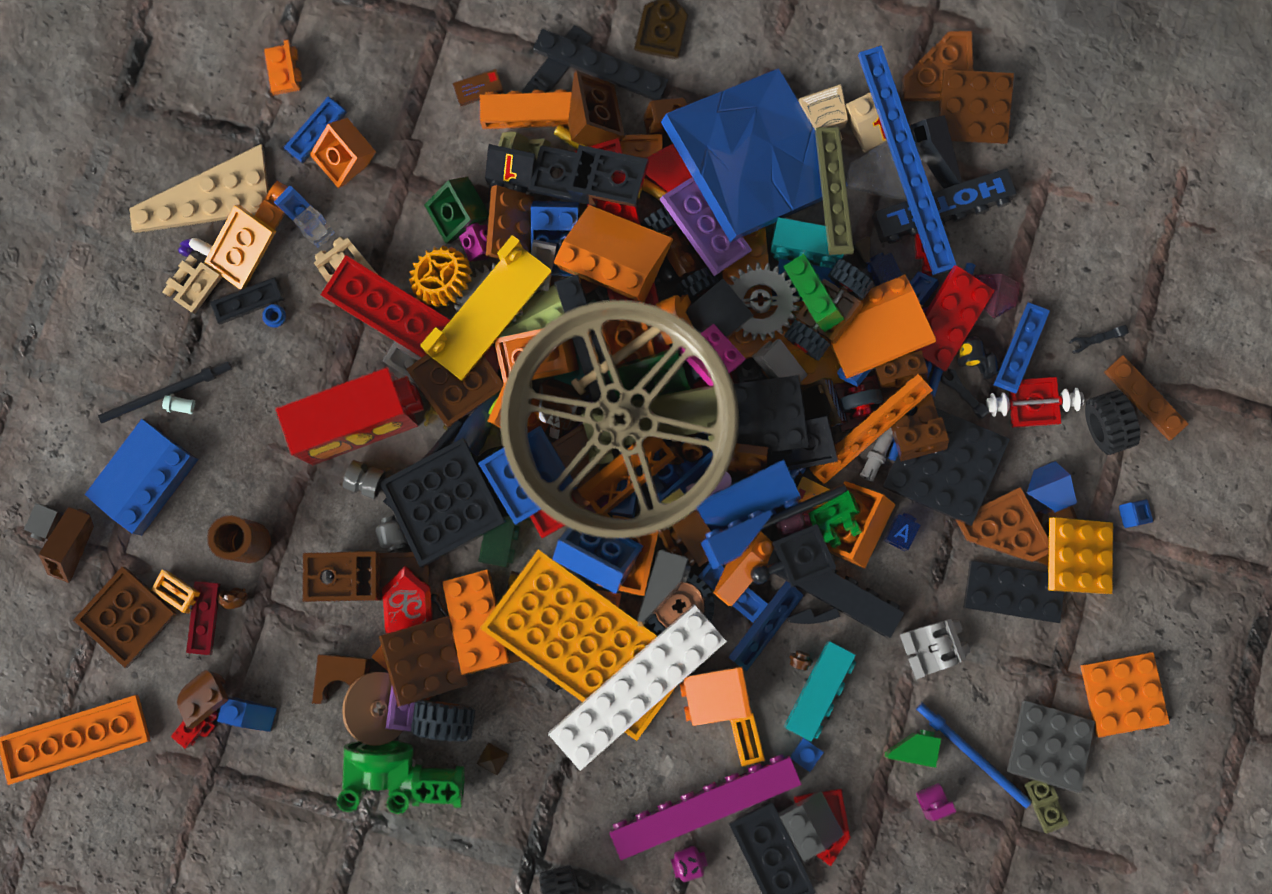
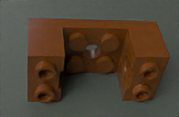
M922 350L900 356L875 367V375L882 393L883 403L917 374L928 384V370ZM931 393L915 405L918 409L915 415L909 416L905 414L891 426L900 461L939 452L948 448L949 438L942 417H938Z

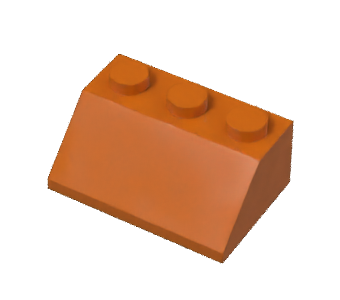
M845 481L844 484L847 491L849 490L854 495L860 511L854 518L858 522L862 533L854 537L850 530L846 531L843 523L834 527V530L842 544L833 548L829 541L826 545L831 554L866 568L895 504L883 494Z
M613 515V517H612V518H618V519H630V518H625V517L616 516V515ZM659 531L628 537L643 545V549L626 581L618 591L640 596L645 595Z

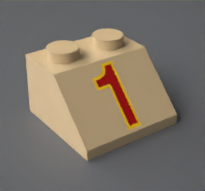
M871 93L846 104L847 122L864 153L887 142Z

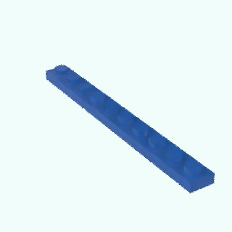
M882 45L859 52L858 57L932 275L949 271L954 265H957Z

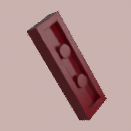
M194 582V589L200 592V595L194 598L196 602L191 607L186 653L213 654L219 604L217 597L220 594L221 587L219 583Z

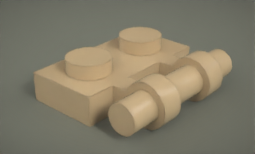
M189 255L185 261H181L179 264L180 268L173 278L167 280V286L162 292L171 297L175 290L178 291L173 300L195 314L222 276L202 262L194 269L193 266L197 259ZM190 274L191 276L184 286L180 285L185 276Z

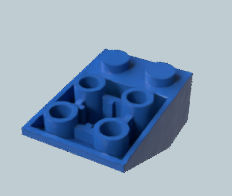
M533 201L531 205V250L533 240L557 244L555 260L563 240L579 220V202ZM553 263L551 276H573V274L561 270Z

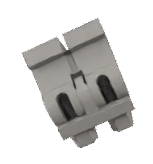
M948 619L900 634L907 655L915 653V655L909 657V662L916 679L966 661L965 656L970 654L971 651L965 641H959L957 634L962 632L959 620L952 621V619Z

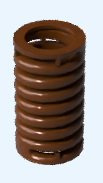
M229 515L217 519L208 530L207 542L213 554L221 559L256 563L268 554L271 546V536L264 525ZM243 530L245 536L244 543L237 550L236 537Z

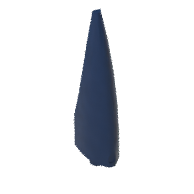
M500 370L498 376H499V378L501 379V381L503 382L502 375H501V370ZM500 392L472 412L454 440L456 442L464 438L472 454L477 457L492 427V423L488 422L490 417L488 412L493 402L499 397Z

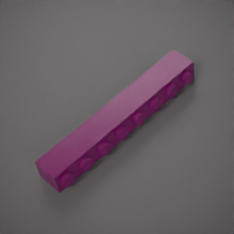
M783 753L771 757L769 759L770 763L761 766V763H757L748 767L747 773L739 775L738 772L725 777L726 781L717 785L716 781L703 786V791L694 794V791L687 792L680 796V801L672 803L669 800L659 804L656 811L650 813L649 810H644L636 814V819L627 822L626 819L614 823V828L610 829V835L620 860L800 786L801 782L791 758L788 755L784 757Z

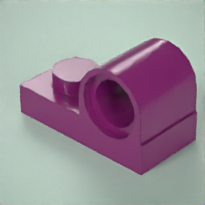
M939 783L916 792L926 819L936 821L956 812L953 803L947 800Z

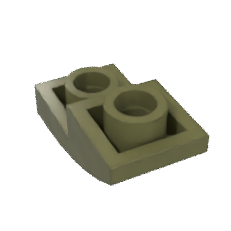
M1036 780L1026 783L1025 788L1045 834L1068 826L1069 822L1058 802V795L1053 785Z

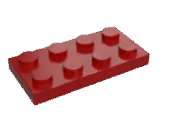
M954 265L925 312L936 342L912 352L922 350L926 361L946 372L995 290L959 266Z

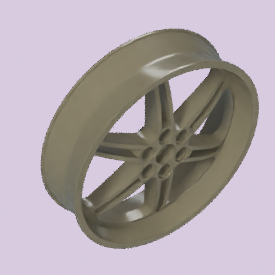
M606 301L582 306L561 315L541 329L528 342L514 363L505 385L501 405V434L506 457L512 472L527 495L539 508L562 524L580 532L609 538H627L653 533L676 523L696 509L711 495L726 473L734 454L739 428V411L734 385L724 362L713 346L698 331L673 314L654 306L630 301ZM610 320H630L651 325L664 331L673 341L672 348L631 391L624 388L603 335V325ZM591 330H594L598 337L614 380L612 384L607 385L590 335ZM575 336H582L585 339L602 393L601 399L596 403L542 395L532 389V378L543 361L558 346ZM681 347H684L685 352L650 394L644 388L672 356ZM694 355L701 358L706 365L715 387L718 418L716 424L711 428L657 416L651 411L652 402L683 363ZM613 389H617L621 395L617 403H612L609 399V393ZM636 394L643 395L645 403L641 408L633 405V398ZM536 398L586 407L585 417L534 406L531 404V400ZM598 407L604 411V418L600 422L593 418V412ZM534 411L591 424L594 428V435L560 477L552 483L542 478L531 454L527 425L528 418ZM617 414L626 415V418H624L626 420L625 425H617ZM645 417L650 418L653 422L650 431H644L640 426L641 420ZM660 422L710 433L715 438L713 441L659 432ZM604 431H608L612 435V441L609 445H605L601 441V434ZM628 436H633L636 439V447L632 450L627 449L624 444ZM648 436L705 445L713 451V461L703 477L685 495L671 503H662L658 498L643 445L645 438ZM594 446L601 451L573 482L564 491H561L560 485ZM613 448L621 451L640 502V515L634 519L611 518L593 513L574 502L571 496L573 489ZM631 455H639L653 501V510L649 509Z

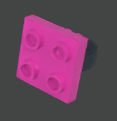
M714 324L701 333L719 354L729 374L746 360ZM684 347L679 351L681 355L685 352ZM695 355L689 357L686 360L691 365L686 372L688 380L694 384L703 378L709 386H714L711 375L702 359Z

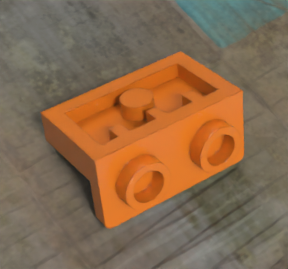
M283 40V46L264 49L270 88L273 95L300 90L299 82H302L300 68H296L295 60H299L296 46L292 47L289 40Z

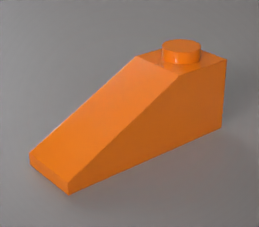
M759 531L743 554L726 564L713 593L725 604L732 606L753 582L750 576L752 568L756 565H767L774 549L773 542Z

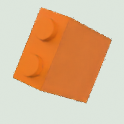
M740 666L690 675L684 679V682L679 683L682 697L687 696L688 706L684 707L686 721L691 720L692 726L751 717L743 670Z

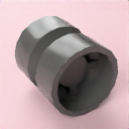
M353 460L344 476L343 488L355 493L360 490L362 495L376 499L382 489L379 482L385 479L386 471L373 466L368 469L367 464Z

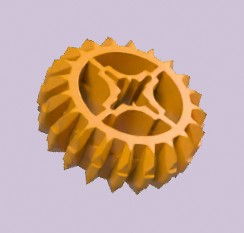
M443 245L440 250L434 246L432 252L426 250V255L424 257L418 256L420 261L413 263L415 269L409 271L412 277L409 281L412 285L413 293L417 295L416 297L426 305L431 306L433 304L437 308L441 303L446 307L449 301L456 303L455 298L457 296L463 297L462 291L469 290L466 283L472 281L469 261L464 258L465 256L462 252L457 251L452 246L448 249Z

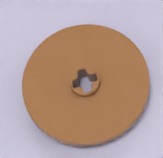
M367 673L358 678L345 695L342 709L343 720L349 733L361 743L374 746L383 745L397 738L403 731L386 729L392 685L389 673ZM376 704L381 705V708L378 709V713L373 712V709L376 708Z

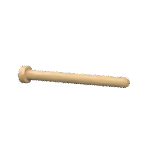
M652 326L612 356L615 365L658 335L662 330ZM606 361L600 364L603 374L609 370ZM592 370L580 380L575 378L571 381L580 395L585 393V388L597 379L595 370Z

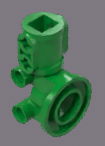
M392 740L389 743L376 746L367 745L359 741L351 742L344 746L342 791L337 798V805L344 812H352L358 807L367 790H389L387 807L395 814L405 812L410 803L412 806H420L421 803L453 804L454 808H462L465 767L456 766V769L424 768L423 764H415L412 767L413 746L401 741Z

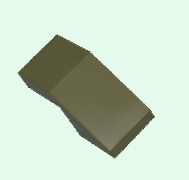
M503 132L498 146L533 153L537 160L540 145L550 147L551 142L546 139H528L518 132Z

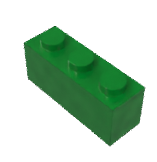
M804 253L783 266L815 322L823 332L845 320L814 266Z

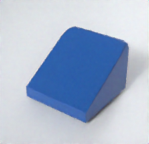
M1147 499L1119 506L1124 528L1153 522Z

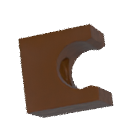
M318 654L312 703H327L329 689L334 682L340 680L351 686L358 678L370 673L371 659Z

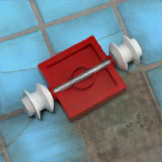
M1057 377L1022 379L1016 394L1009 391L1008 398L1003 392L999 398H996L995 394L991 393L990 398H987L986 407L993 417L996 416L997 412H1001L1003 416H1006L1010 409L1012 428L1060 425V405L1065 412H1068L1070 407H1074L1076 411H1079L1080 406L1084 405V395L1082 392H1079L1078 388H1074L1073 393H1069L1068 389L1064 388L1059 396Z

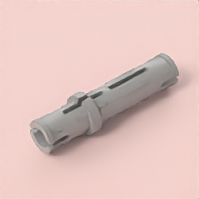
M891 427L877 439L873 450L868 452V460L860 473V477H866L865 480L874 481L881 464H884L886 461L885 455L894 438Z

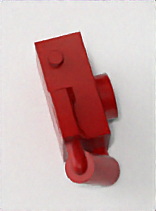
M214 711L193 729L187 728L183 721L171 735V738L184 749L190 748L191 745H195V740L199 736L208 737L216 727L213 721L217 718L218 712ZM208 725H210L211 728L208 730V732H204V729Z

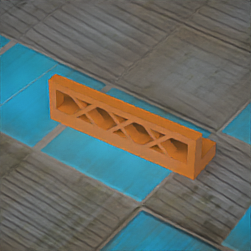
M654 436L645 438L643 445L652 476H654L675 459L676 456L662 438ZM635 442L628 449H634L637 443ZM663 448L667 455L660 461H653L654 454ZM622 454L578 489L581 496L590 502L597 514L605 516L635 491ZM631 455L636 469L642 465L639 455ZM645 474L638 476L641 486L646 482ZM621 480H628L626 489L616 491L617 484ZM603 495H609L608 503L600 508L596 501Z

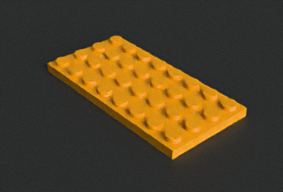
M539 549L480 627L484 632L582 702L657 637L646 627L638 626V621ZM675 688L630 726L625 733L637 741Z

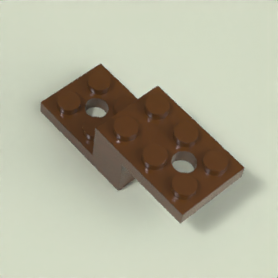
M413 552L303 553V602L383 601L382 588L404 566L409 568L412 574L420 581H424L430 586V566L428 564L424 567H419ZM326 570H331L334 573V580L330 584H325L322 580V574Z

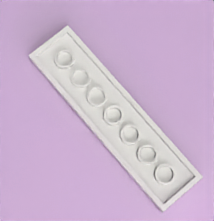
M693 604L550 730L548 735L581 771L727 641L696 605Z

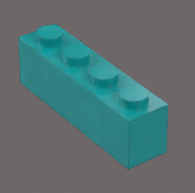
M830 641L826 642L783 727L812 742L813 738L817 739L823 729V726L820 724L824 716L829 717L834 708V704L831 703L835 695L839 696L845 686V683L842 681L846 673L851 674L855 667L856 661L853 660L855 657L853 653Z

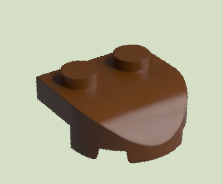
M206 670L202 671L180 691L177 698V706L187 728L193 729L229 700L222 686L226 681L221 675Z

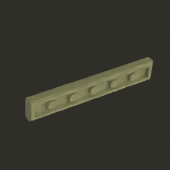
M818 127L816 128L815 136L829 255L853 254L854 246L840 128Z

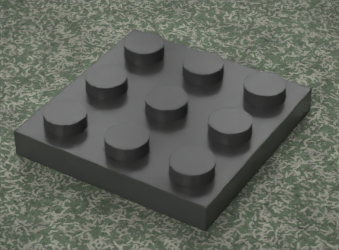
M1023 701L1007 772L1080 793L1095 721Z

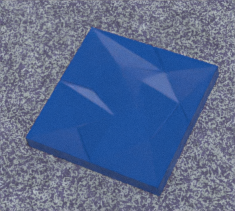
M779 68L666 113L661 123L730 242L777 222L778 217L786 218L823 201L815 136L816 130Z

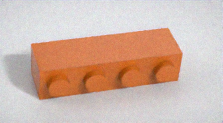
M563 89L555 90L552 93H545L542 90H535L531 93L511 91L508 94L487 92L485 95H480V122L482 128L557 127L558 125L567 127L572 92Z

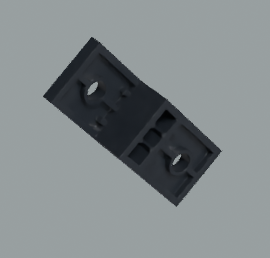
M540 145L528 190L532 193L597 206L598 199L637 207L649 161L646 158L579 145L577 153ZM557 168L563 169V175L560 178H552L553 170ZM618 173H623L626 175L625 180L620 184L614 183V176Z

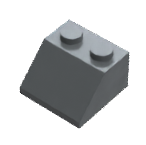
M821 790L778 813L803 861L825 851L844 835Z

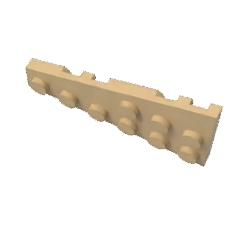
M260 144L129 208L132 231L138 233L227 220L234 205H240L255 215L269 192L264 147Z

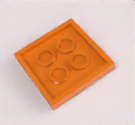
M1154 652L1080 665L1092 721H1095L1094 730L1096 737L1170 724Z

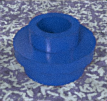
M272 304L264 309L262 318L267 326L277 328L284 324L286 312L281 306ZM274 313H278V318L276 320L271 319V316Z

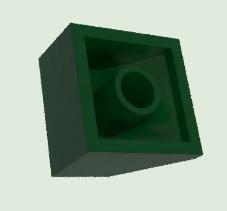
M468 176L448 180L424 204L446 244L458 239L459 236L467 231L466 228L475 223L481 225L489 217V212Z

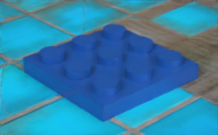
M538 426L528 433L529 446L538 472L544 480L552 483L560 477L566 467L543 428ZM504 448L479 462L480 467L515 525L542 510L520 486L512 472ZM571 475L560 485L561 491H564L573 482Z

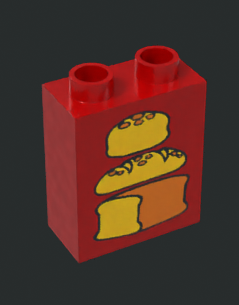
M388 367L275 408L291 455L311 465L319 464L416 428L418 423L414 414L425 410L415 383L411 384L408 376L398 379Z

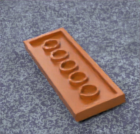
M139 695L127 697L0 737V757L7 784L11 785L151 741Z

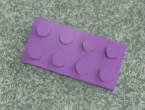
M693 177L660 198L662 204L714 276L752 251L743 237L733 242L729 241Z

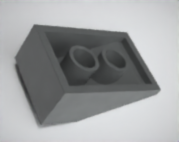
M659 550L638 618V626L643 627L679 589L681 582L686 583L690 566L686 565L688 558Z

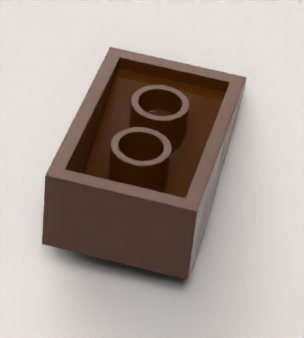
M579 71L574 73L568 119L572 142L589 147L619 138L620 142L624 139L625 134L613 83Z

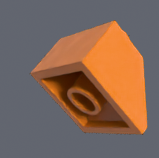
M345 118L328 123L310 155L337 188H341L368 166L376 151L351 121Z

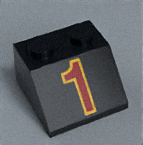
M489 144L485 172L487 184L490 187L498 185L521 193L532 194L528 188L536 163L535 154Z

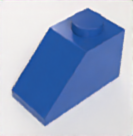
M232 696L228 697L229 700L221 706L217 722L268 732L272 730L277 711L276 707Z

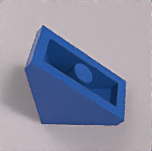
M1056 461L1033 471L1027 494L1052 509L1054 513L1077 504L1071 475Z

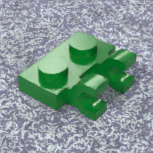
M849 490L808 513L812 525H818L821 534H823L824 541L826 543L830 541L833 548L842 544L834 530V527L843 523L845 530H850L854 537L862 533L858 522L854 518L860 511L854 495Z

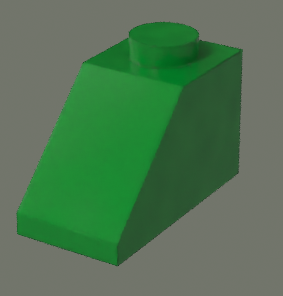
M920 729V734L911 733L885 751L884 757L936 768L941 739L934 737L935 732Z

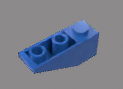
M758 510L748 515L749 520L741 522L738 519L729 523L727 530L720 532L719 529H716L706 534L707 539L701 545L713 570L734 561L743 554L771 517V510L764 513Z

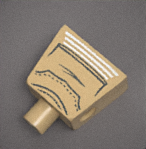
M841 85L800 98L798 101L815 130L818 127H839L842 129L847 124L848 118Z

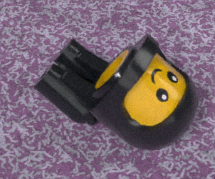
M966 337L959 349L960 358L957 360L958 365L978 366L981 374H983V379L993 378V375L999 373L996 355L993 352L986 354L984 343L979 337Z

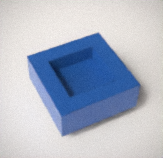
M802 738L790 755V758L811 772L824 752Z

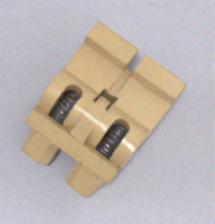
M339 237L334 241L333 249L329 252L321 250L315 255L316 261L314 264L327 283L345 255L376 273L348 238Z

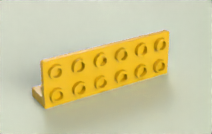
M513 235L497 253L500 262L442 331L435 327L420 345L425 353L460 380H463L552 273L550 268L522 247L520 240Z

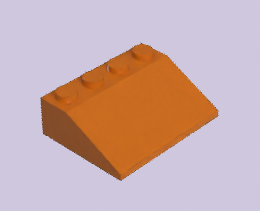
M589 205L563 240L553 263L563 271L579 275L580 278L638 302H645L673 238Z
M905 274L871 288L866 297L860 300L864 305L836 344L828 339L846 379L936 342L918 298Z

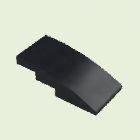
M724 278L685 311L694 329L700 334L714 324L727 339L754 316ZM687 361L683 363L685 372H687L691 365Z

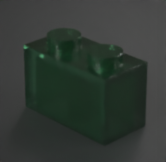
M504 518L506 521L504 525L483 535L478 562L505 568L509 567V563L513 564L516 550L512 549L514 540L519 538L520 526L515 525L512 519Z

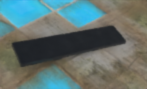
M573 25L565 35V38L585 46L592 39L590 35L576 25ZM547 58L521 92L531 93L537 88L545 93H549L570 66Z

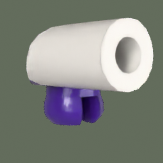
M198 238L183 240L178 251L185 257H188L191 251H199L208 256L213 246Z

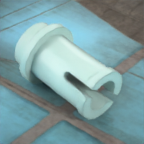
M174 394L165 395L163 409H167V412L178 411L193 414L195 400L175 397Z

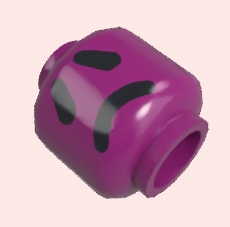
M695 846L676 851L674 858L671 859L675 877H680L683 882L703 877L705 873L704 867L708 866L705 853H699L698 848Z

